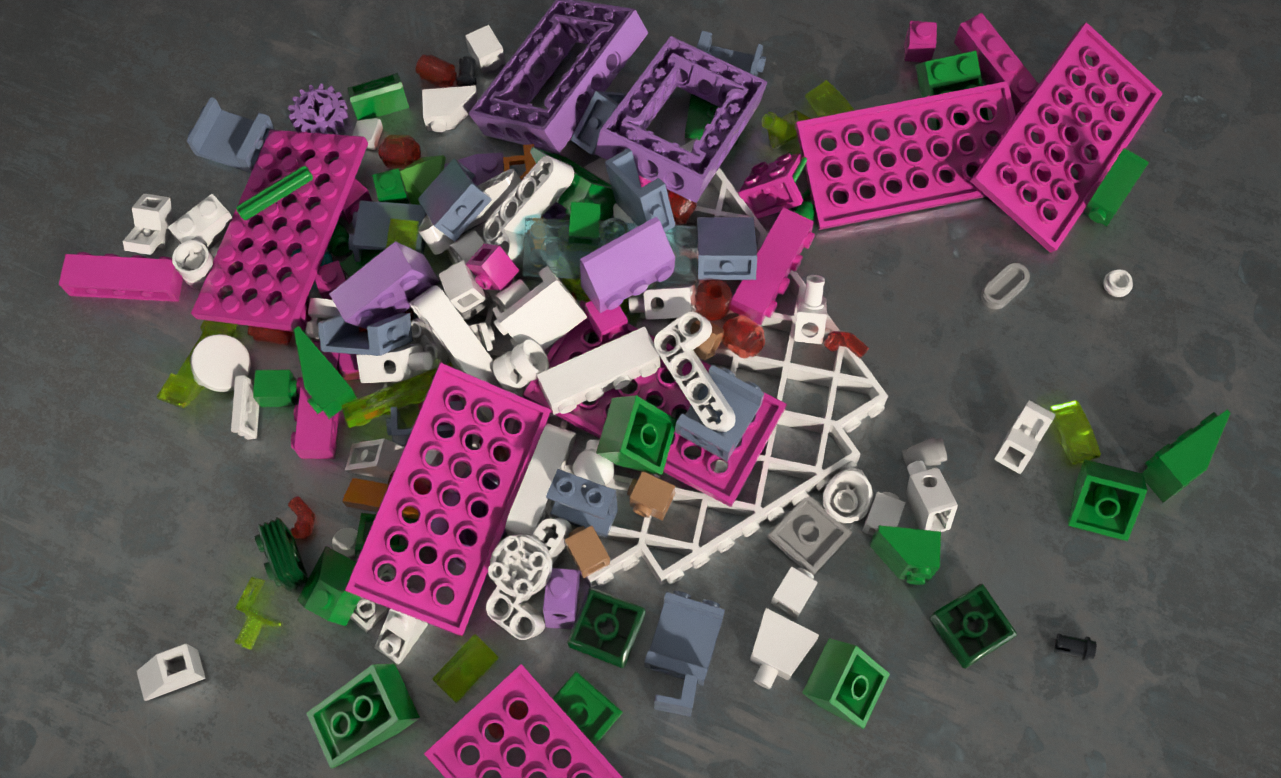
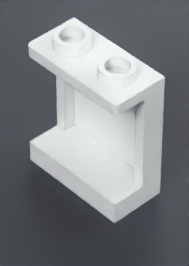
M548 266L538 272L543 282L504 312L497 306L492 309L497 318L494 321L495 326L504 336L508 333L512 337L510 341L514 347L526 340H533L545 350L587 318L579 303Z

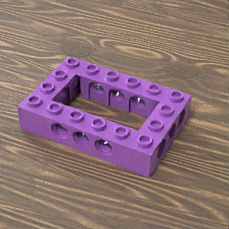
M555 0L470 110L469 115L486 136L523 145L534 144L535 148L560 153L573 136L594 93L607 90L629 58L640 46L648 31L635 9L579 0ZM576 42L588 44L585 50L579 53L576 62L569 71L563 74L562 80L551 94L549 93L544 100V105L547 109L537 108L530 104L561 61L568 55Z
M670 36L601 128L595 154L608 160L629 148L632 151L639 176L649 181L660 178L665 183L666 189L697 203L758 108L767 81ZM676 87L696 95L713 105L719 106L711 124L707 123L701 139L694 142L691 152L680 148L679 144L675 142L672 144L653 135L654 132L650 130L648 132L645 131Z

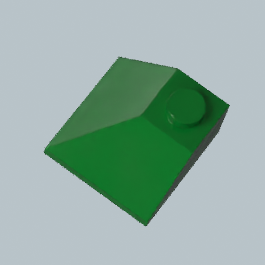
M325 546L297 601L304 608L325 620L346 626L361 598L344 591L356 561Z

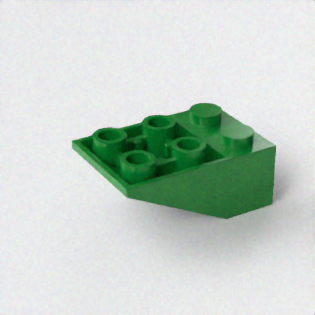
M977 51L915 65L922 97L983 86ZM983 107L980 108V116L985 120H989L987 108ZM954 113L955 123L965 125L967 121L965 115ZM930 118L934 130H939L940 122L936 118Z
M1228 409L1219 416L1215 412L1211 413L1195 428L1188 429L1175 442L1161 448L1154 454L1155 456L1144 463L1148 467L1142 472L1145 482L1163 503L1207 470L1231 414Z

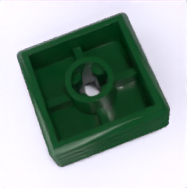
M276 517L275 521L270 520L269 523L264 522V525L259 524L257 527L259 534L254 537L261 553L264 552L269 561L264 563L269 579L274 580L277 587L283 586L290 592L292 588L302 587L304 583L306 584L308 575L291 530L278 517Z
M983 584L975 586L936 610L930 616L931 622L964 669L1017 636V632ZM976 621L979 625L976 632L974 630L970 631L967 625L969 622L974 623Z
M589 588L567 640L569 648L624 668L646 615L645 608L600 590ZM607 621H610L614 631L608 632L607 635L602 634V629L599 627L600 624L606 625Z

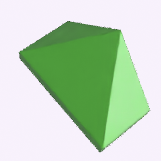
M444 155L421 157L400 171L411 204L421 205L418 198L444 170L446 161Z

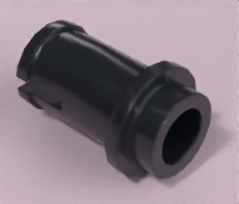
M464 56L463 59H459V76L456 78V85L458 87L477 85V80L474 77L476 65L474 58Z
M1057 634L1054 646L1055 653L1082 657L1083 661L1094 659L1097 647L1096 641L1091 640L1087 636L1085 639Z

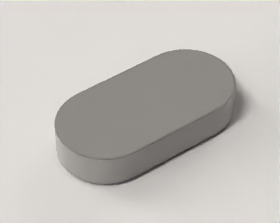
M1020 263L1006 265L983 287L981 291L983 304L990 309H1001L1006 306L1029 282L1030 274L1028 269Z

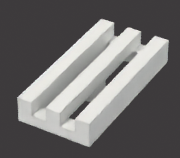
M242 375L235 377L231 432H238L239 436H244L247 440L256 439L259 404L253 398L254 381Z

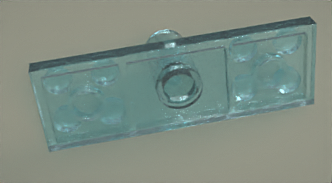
M525 218L523 276L540 277L538 272L548 266L557 278L581 279V258L638 226L635 223H625L618 218H610L604 222H599L597 246L568 244L569 220ZM675 225V227L665 232L675 256L674 271L666 280L656 282L696 284L697 226Z

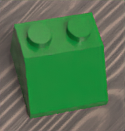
M637 395L612 398L596 454L616 465L661 476L665 468L677 419Z
M1084 459L1074 487L1068 526L1128 541L1148 491L1144 475Z
M879 525L870 540V547L898 579H907L909 584L923 585L925 581L929 582L940 568L941 531Z
M829 638L802 693L819 707L864 729L890 673L856 645Z

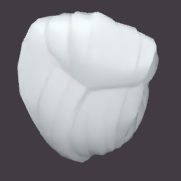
M857 468L843 469L835 474L828 482L823 494V506L827 514L841 523H852L853 521L861 520L869 512L873 502L871 484L863 471Z

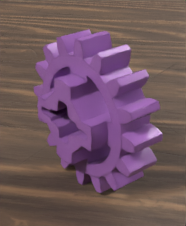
M320 84L318 89H314L312 85H309L308 92L302 89L299 90L300 98L292 97L294 105L288 107L291 113L289 119L296 132L322 134L332 132L337 135L336 127L344 128L343 119L348 118L346 111L348 107L340 92L335 93L332 86L325 90L323 84Z

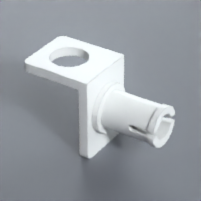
M809 275L806 279L805 295H798L794 340L796 342L822 344L827 318V299L822 297L825 278L819 275ZM808 322L815 323L818 326V332L812 336L805 335L802 332V326Z

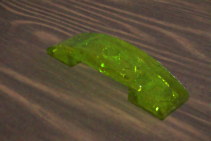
M204 320L200 326L201 336L176 375L173 373L169 375L156 396L157 399L182 409L187 407L204 389V386L198 385L195 382L191 370V356L195 347L204 338L212 335L221 334L233 337L237 324Z

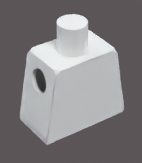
M695 284L647 288L644 291V295L629 297L630 313L645 312V317L648 320L679 318L687 312L697 313ZM656 298H661L664 301V307L657 306Z
M408 343L381 356L356 355L361 383L407 380L424 373L426 370H430L433 364L431 354L428 352L424 353L423 346L420 343ZM389 360V366L384 367L385 361Z
M915 461L909 464L907 470L910 477L906 495L918 528L941 532L950 530L958 505L940 469L933 468L927 470L923 461Z
M766 608L750 661L760 666L753 681L764 688L770 689L777 675L789 680L814 646L819 635Z

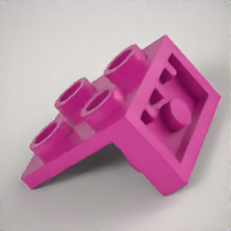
M787 153L778 157L774 162L768 164L760 162L751 168L752 171L744 180V184L738 194L757 219L781 212L783 207L790 209L802 204L803 198L792 177L802 159L800 153L794 155Z

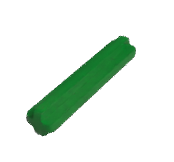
M306 166L300 167L236 207L238 214L243 220L250 219L312 181V173Z

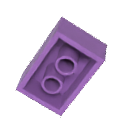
M395 241L329 295L345 322L367 329L369 325L407 311L412 300L440 281L423 254Z

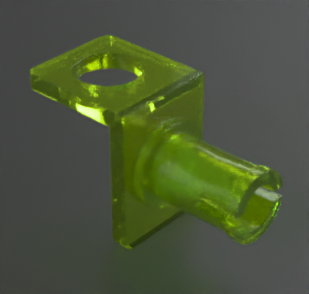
M794 110L783 117H779L773 112H768V114L762 117L761 124L768 131L771 147L776 149L798 137L795 127L796 122L811 118L798 110Z
M258 577L250 578L235 609L245 613L247 619L234 642L238 645L242 644V647L250 650L253 649L264 625L280 627L282 622L252 608L265 582L264 579Z

